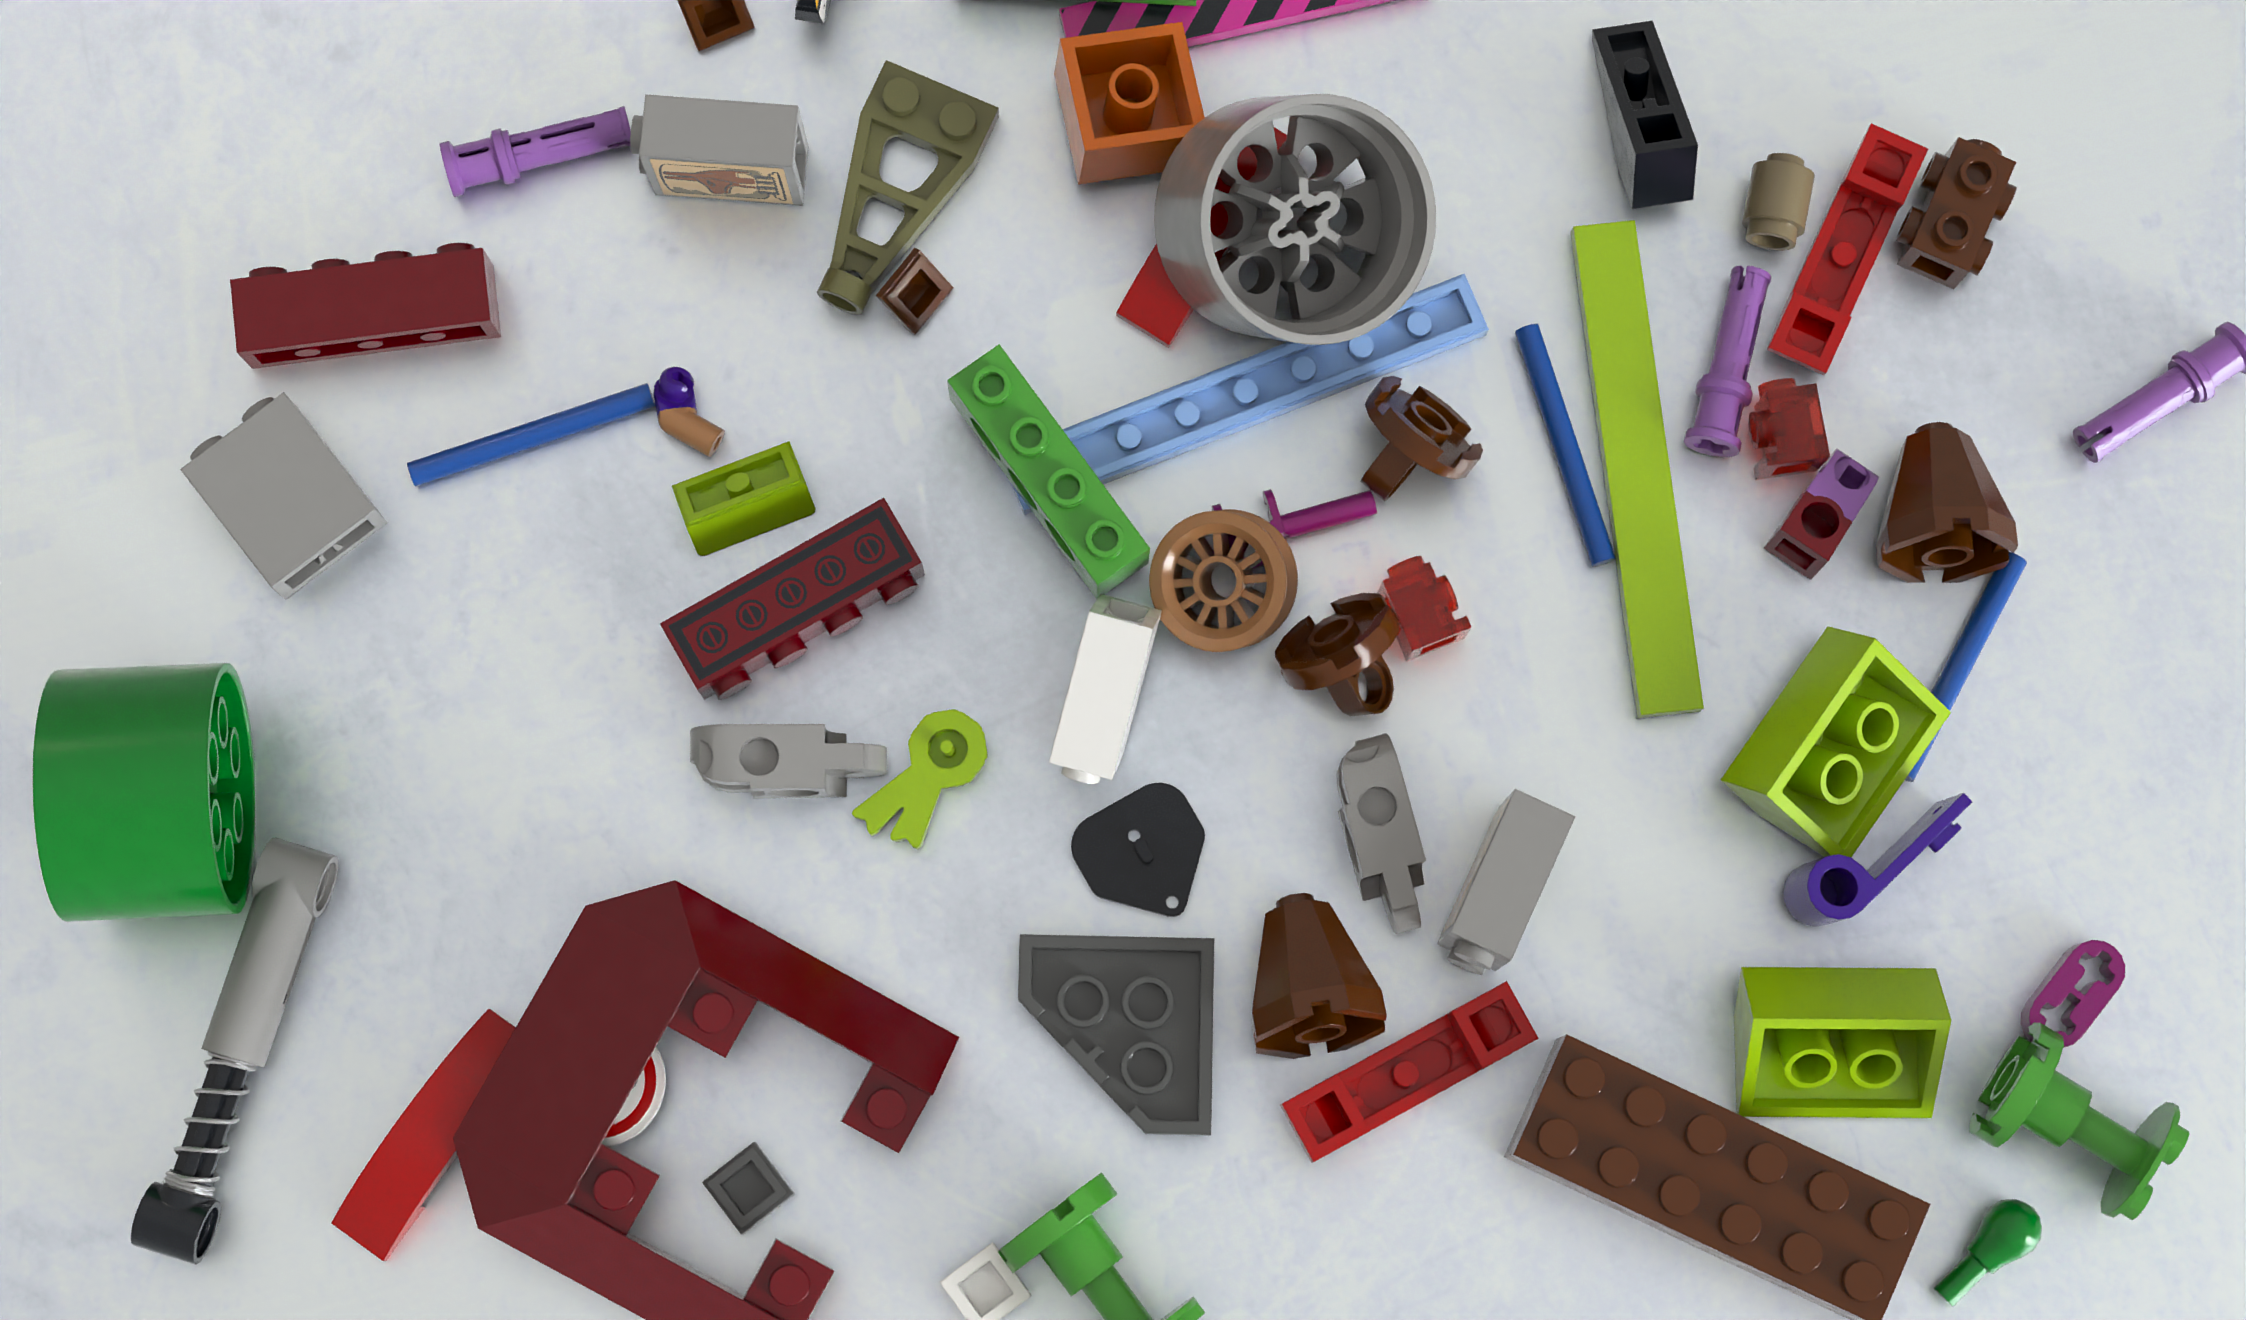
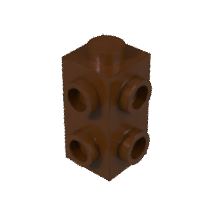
M1958 137L1945 155L1935 152L1927 165L1919 185L1929 190L1921 209L1913 206L1910 208L1896 237V241L1905 244L1897 265L1952 289H1955L1968 273L1977 276L1982 270L1993 246V241L1985 238L1992 218L2001 221L2015 195L2017 187L2009 184L2008 181L2016 161L2002 156L2001 150L1995 145L1979 139L1967 141Z

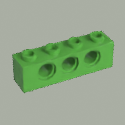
M1000 344L947 380L951 402L1096 599L1100 594L1105 595L1149 564L1150 547Z

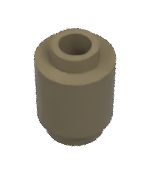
M1772 153L1767 156V160L1756 162L1753 165L1742 220L1743 226L1747 229L1746 241L1750 244L1768 250H1790L1795 247L1797 237L1804 234L1815 174L1804 166L1802 158L1787 153Z

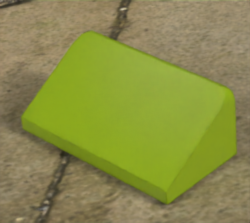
M790 441L672 485L684 523L697 554L700 556L711 554L812 515L816 510Z

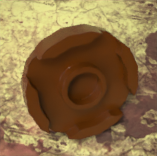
M1396 376L1383 377L1365 402L1369 418L1389 443L1365 472L1360 482L1384 502L1395 493L1417 465L1439 476L1456 480L1465 478L1480 460L1483 452L1480 443H1472L1470 446L1464 439L1471 431V427L1447 403L1421 386L1412 395L1398 389L1401 386L1402 378Z
M1359 593L1340 598L1330 603L1336 614L1323 619L1316 625L1309 615L1298 622L1282 638L1275 650V658L1279 663L1281 674L1286 683L1294 689L1315 690L1326 687L1338 708L1348 716L1379 714L1389 707L1394 691L1393 678L1382 654L1392 645L1399 633V619L1394 610L1387 605L1385 599L1379 593ZM1361 672L1367 681L1368 693L1365 702L1360 696L1358 679Z

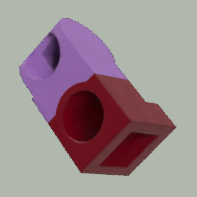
M1836 448L1809 486L1799 496L1764 549L1811 580L1830 560L1875 487L1879 476Z

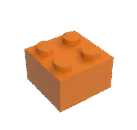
M1177 22L1060 38L1054 77L1078 185L1163 173L1168 159L1179 142L1197 123L1205 118L1183 23Z

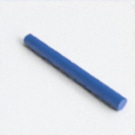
M1539 324L1521 327L1515 331V335L1591 566L1596 567L1614 561L1616 557Z
M648 383L408 462V471L416 487L655 407V402Z
M2009 552L2010 560L2005 568L1993 572L1931 691L1949 711L1952 709L2027 564L2024 558L2015 553ZM1940 730L1905 781L1914 782Z

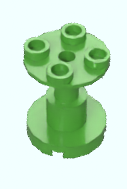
M2034 1022L2028 1027V1034L2033 1036V1041L2029 1042L2019 1036L1993 1071L1978 1101L1988 1106L1989 1109L1985 1118L1978 1114H1972L1969 1123V1133L1997 1148L2008 1141L2020 1126L2055 1147L2062 1146L2068 1139L2114 1166L2101 1198V1213L2112 1218L2122 1214L2130 1220H2134L2141 1214L2151 1198L2153 1187L2148 1183L2156 1173L2161 1162L2167 1165L2172 1164L2181 1154L2187 1143L2189 1131L2178 1125L2180 1119L2179 1106L2171 1102H2165L2156 1108L2140 1125L2137 1131L2133 1133L2090 1107L2092 1092L2055 1070L2064 1047L2063 1036L2042 1023Z
M1100 1173L1067 1197L1065 1201L1051 1209L998 1251L1012 1273H1015L1040 1254L1069 1295L1072 1297L1082 1289L1104 1320H1153L1113 1266L1123 1256L1092 1215L1117 1195V1192L1103 1173ZM1192 1297L1161 1320H1197L1205 1312L1197 1300Z

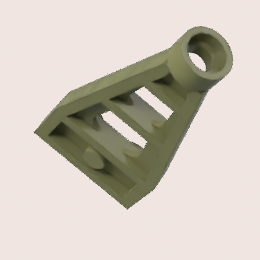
M885 61L860 113L832 261L817 290L820 298L842 311L856 315L863 313L874 290L974 171L999 118L998 107L890 61ZM894 137L931 151L938 156V164L934 171L919 188L910 192L883 182L879 174L884 146L887 141ZM870 198L877 199L905 212L903 220L890 240L881 246L863 239L857 234L864 206ZM851 271L858 273L861 276L862 280L848 272Z

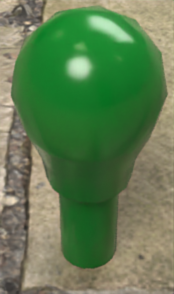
M2017 1199L2000 1200L1992 1205L1982 1218L1975 1237L1966 1247L1968 1254L1934 1287V1290L1954 1307L1987 1272L1994 1274L2004 1265L2018 1260L2033 1251L2039 1243L2042 1233L2040 1216L2036 1210L2027 1203Z

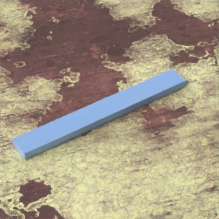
M1464 273L1413 293L1391 318L1372 331L1354 339L1325 345L1286 342L1063 429V431L1102 484H1106L1486 336L1489 329ZM1012 485L1023 514L1031 513V509Z

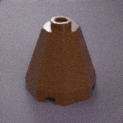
M1933 422L1918 427L1914 434L1906 437L1901 447L1876 543L1878 568L1907 583H1925L1922 570H1944L1942 583H1960L2005 568L2010 560L2009 551L2014 553L2018 547L2016 522L1972 438L1961 430L1954 428L1951 424L1944 422Z
M1308 893L1291 894L1280 898L1276 902V908L1265 913L1252 1007V1034L1256 1054L1296 1059L1311 1056L1309 1044L1326 1042L1328 1053L1347 1050L1384 1033V1021H1386L1387 1014L1382 990L1330 903L1314 900V896Z

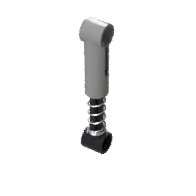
M276 837L271 838L262 851L253 876V901L201 1048L208 1051L207 1053L209 1056H212V1059L204 1061L208 1071L202 1088L194 1090L198 1100L192 1117L184 1119L188 1129L182 1146L174 1148L175 1153L178 1154L174 1169L166 1172L167 1176L164 1177L163 1183H152L140 1201L131 1229V1243L134 1246L195 1265L200 1263L205 1257L215 1236L221 1212V1203L212 1198L214 1195L213 1191H215L214 1183L220 1178L215 1169L221 1153L227 1152L230 1149L225 1140L231 1124L237 1123L240 1120L235 1111L241 1095L249 1093V1089L245 1085L249 1071L254 1072L257 1070L256 1066L265 1068L315 919L322 914L333 892L339 868L337 856Z

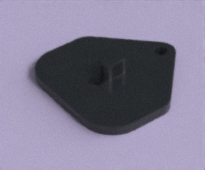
M1151 783L1082 821L1073 834L1071 851L1075 863L1091 891L1097 897L1163 916L1176 917L1182 914L1186 908L1204 844L1205 832L1187 798L1179 789L1166 783ZM1133 830L1140 833V838L1135 842L1130 841L1128 838L1129 832ZM1169 897H1175L1178 900L1176 908H1169L1166 905V900Z

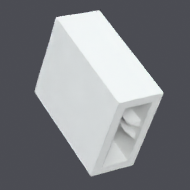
M1104 594L1099 595L1089 610L1049 763L1063 766L1062 775L1089 784H1098L1100 777L1113 779L1124 754L1162 610Z

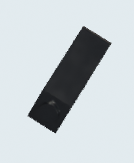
M1653 20L1592 29V42L1617 167L1631 208L1636 209L1693 200L1698 143Z

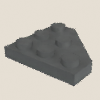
M1020 934L1018 1001L1145 1134L1210 1136L1212 1117L1214 938Z

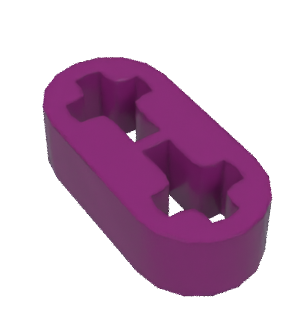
M2090 940L2072 946L2062 955L2028 999L2021 1012L2020 1024L2024 1035L2030 1042L2033 1041V1036L2028 1034V1027L2034 1022L2046 1024L2047 1020L2040 1013L2041 1009L2049 1010L2056 1008L2062 1004L2065 998L2071 1004L2062 1014L2060 1020L2067 1029L2065 1032L2060 1030L2055 1032L2063 1036L2064 1047L2071 1046L2082 1038L2118 991L2125 978V963L2118 950L2105 941ZM2098 956L2103 961L2099 967V972L2105 977L2104 982L2099 980L2090 982L2081 991H2078L2075 985L2085 973L2084 967L2079 963L2080 958L2088 960Z

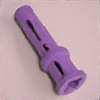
M623 106L601 114L577 118L527 132L510 135L508 130L502 131L499 128L492 130L489 138L453 146L450 141L439 143L452 194L454 197L464 195L465 188L501 179L506 185L515 183V179L521 178L520 172L611 149L630 147L631 129L625 107Z
M1741 265L1735 266L1731 270L1729 289L1708 374L1702 376L1696 385L1695 393L1700 398L1694 426L1687 429L1684 443L1690 449L1702 454L1716 457H1733L1738 455L1742 443L1737 437L1743 408L1750 405L1753 396L1751 386L1747 382V376L1767 289L1771 282V275L1767 271L1754 266H1747L1745 276H1743L1744 268Z
M2224 322L2216 327L2215 336L2192 352L2182 350L2173 355L2168 363L2167 372L2153 379L2084 425L2073 429V437L2078 447L2099 434L2103 435V438L2093 443L2090 448L2082 453L2090 461L2097 463L2105 455L2158 420L2172 413L2186 402H2206L2214 396L2215 388L2239 372L2246 374V335L2235 324Z

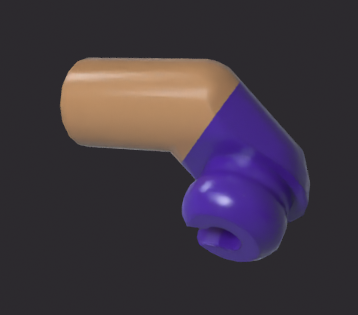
M669 367L661 373L659 380L654 385L653 396L659 426L668 435L711 457L721 444L725 430L697 415L693 389L694 379L690 372L681 367Z

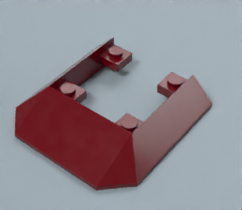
M676 880L586 905L453 1137L477 1228L645 1320H808L834 1273L832 1268L775 1238L745 1295H742L628 1233L660 1174L602 1143L667 1027L726 1058L754 1006L759 1001L872 1063L840 1121L899 1153L928 1099L934 1094L959 1036Z

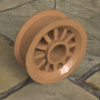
M1234 509L1202 512L1176 524L1159 543L1150 567V595L1154 608L1162 610L1160 620L1179 640L1204 651H1232L1263 641L1272 635L1287 619L1297 594V565L1292 550L1283 535L1260 516ZM1212 534L1214 550L1206 540V537ZM1229 534L1236 536L1231 549L1229 548ZM1250 544L1256 552L1244 559L1243 556ZM1192 548L1195 549L1202 561L1188 555ZM1262 561L1266 573L1254 574L1252 568ZM1219 563L1228 565L1236 577V587L1228 598L1219 595L1212 585V573ZM1183 567L1194 572L1193 578H1182ZM1267 582L1265 594L1253 588L1254 583ZM1182 587H1193L1195 593L1186 599ZM1245 599L1260 606L1255 614ZM1203 602L1204 606L1198 616L1192 608ZM1217 610L1219 626L1211 624ZM1234 611L1242 622L1238 626L1234 624Z

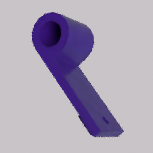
M1961 793L1937 802L1868 870L1853 858L1840 854L1826 856L1801 865L1793 870L1785 881L1783 891L1785 906L1792 917L1802 924L1813 927L1852 918L1880 894L1926 847H1929L1936 853L1953 838L1962 827L1958 823L1953 825L1952 822L1972 801L1965 793Z

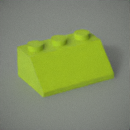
M1827 626L1723 775L1721 781L1760 817L1820 855L1826 857L1840 854L1852 857L1951 712L1876 638Z
M1741 967L1734 1011L1737 1114L1743 1117L1932 1118L1951 1025V1016L1936 968Z

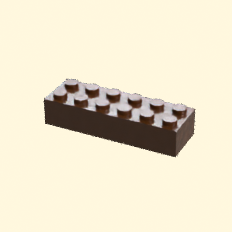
M1567 1034L1555 1040L1504 1155L1505 1158L1850 1320L1883 1319L1931 1205Z

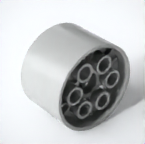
M1331 94L1251 98L1224 106L1209 114L1197 123L1176 146L1163 170L1157 189L1154 209L1155 238L1164 269L1178 293L1195 311L1212 323L1226 330L1254 337L1309 345L1334 344L1354 339L1379 327L1391 318L1413 294L1424 275L1433 250L1436 233L1435 196L1428 170L1413 142L1397 124L1377 109L1348 97ZM1290 116L1286 142L1277 150L1273 120ZM1307 145L1314 151L1317 159L1315 172L1309 178L1298 161L1300 152ZM1245 147L1251 148L1257 158V169L1249 180H1245L1239 174L1237 168L1238 156ZM1357 158L1365 178L1347 186H1343L1341 182H1335L1334 179ZM1218 177L1231 187L1229 193L1215 189ZM1281 187V194L1275 196L1268 194L1270 191ZM1340 202H1342L1346 208L1347 220L1343 229L1336 233L1330 226L1329 219L1338 213ZM1220 203L1227 211L1228 223L1224 232L1216 237L1211 232L1210 216L1211 208L1215 204ZM1259 208L1263 210L1262 219L1256 222L1257 209ZM1291 208L1307 209L1303 212L1304 215L1297 220L1299 230H1281L1294 217ZM1344 246L1365 253L1364 260L1357 273L1335 256L1336 253L1342 252ZM1229 247L1230 252L1222 258L1218 265L1215 252ZM1309 256H1311L1316 261L1318 276L1315 283L1306 289L1301 283L1300 276L1309 263ZM1251 257L1258 266L1259 277L1253 288L1246 291L1239 281V270L1243 262ZM1280 285L1288 292L1292 314L1291 320L1275 319Z

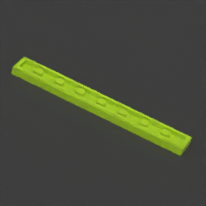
M1635 220L1573 226L1570 235L1637 719L1700 712L1704 709Z

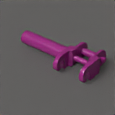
M1272 490L1263 491V499L1265 505L1268 506L1269 523L1283 537L1289 539L1377 514L1371 490L1284 515L1279 513ZM1220 504L1211 506L1212 511L1222 510ZM1229 534L1230 549L1236 539V536ZM1261 561L1252 569L1264 566L1263 562Z

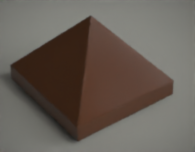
M677 0L698 52L755 28L744 0Z
M914 248L876 294V297L910 333L915 335L954 287L919 249Z

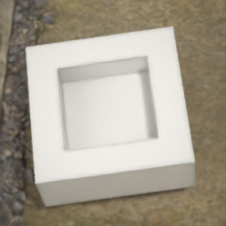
M993 1242L939 1282L966 1320H1001L1032 1296L1017 1274L1012 1273L998 1253L999 1249Z

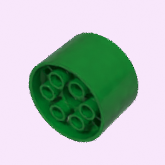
M230 663L64 669L54 671L48 678L38 708L34 736L33 809L37 849L44 884L55 912L63 921L238 914L244 908L252 881L256 844L255 762L245 694L237 671Z

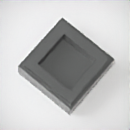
M756 1142L750 1144L702 1182L741 1235H744L795 1195Z

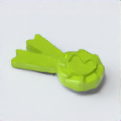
M956 709L933 712L923 717L908 741L912 765L853 810L852 815L856 819L866 821L867 830L871 836L877 835L903 808V812L890 834V839L895 842L908 840L913 848L919 850L923 845L941 789L959 787L971 783L980 772L988 756L985 734L980 724Z

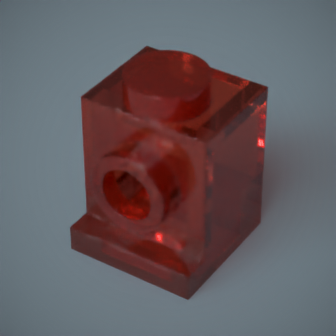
M1784 378L1759 385L1760 399L1754 406L1755 411L1749 414V432L1753 447L1755 449L1762 448L1763 457L1753 468L1755 480L1818 471L1830 458L1817 384L1796 386L1795 379Z
M1422 556L1406 559L1387 569L1389 578L1382 581L1377 593L1383 596L1387 605L1394 610L1399 619V633L1396 638L1406 662L1465 639L1471 629V625L1467 616L1457 620L1454 619L1452 612L1458 610V602L1453 588L1445 575L1436 577L1431 563H1425Z

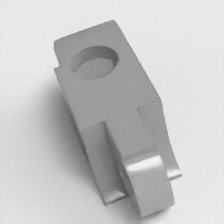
M717 724L698 726L690 730V762L695 764L702 779L716 790L730 793L751 792L753 799L847 797V778H865L887 774V747L875 744L846 743L845 733L830 732L826 730L825 724Z
M1384 733L1355 741L1354 747L1342 758L1337 771V789L1343 807L1337 812L1362 900L1365 901L1381 896L1391 927L1395 934L1421 928V918L1414 887L1425 884L1422 864L1426 861L1396 751L1389 735Z

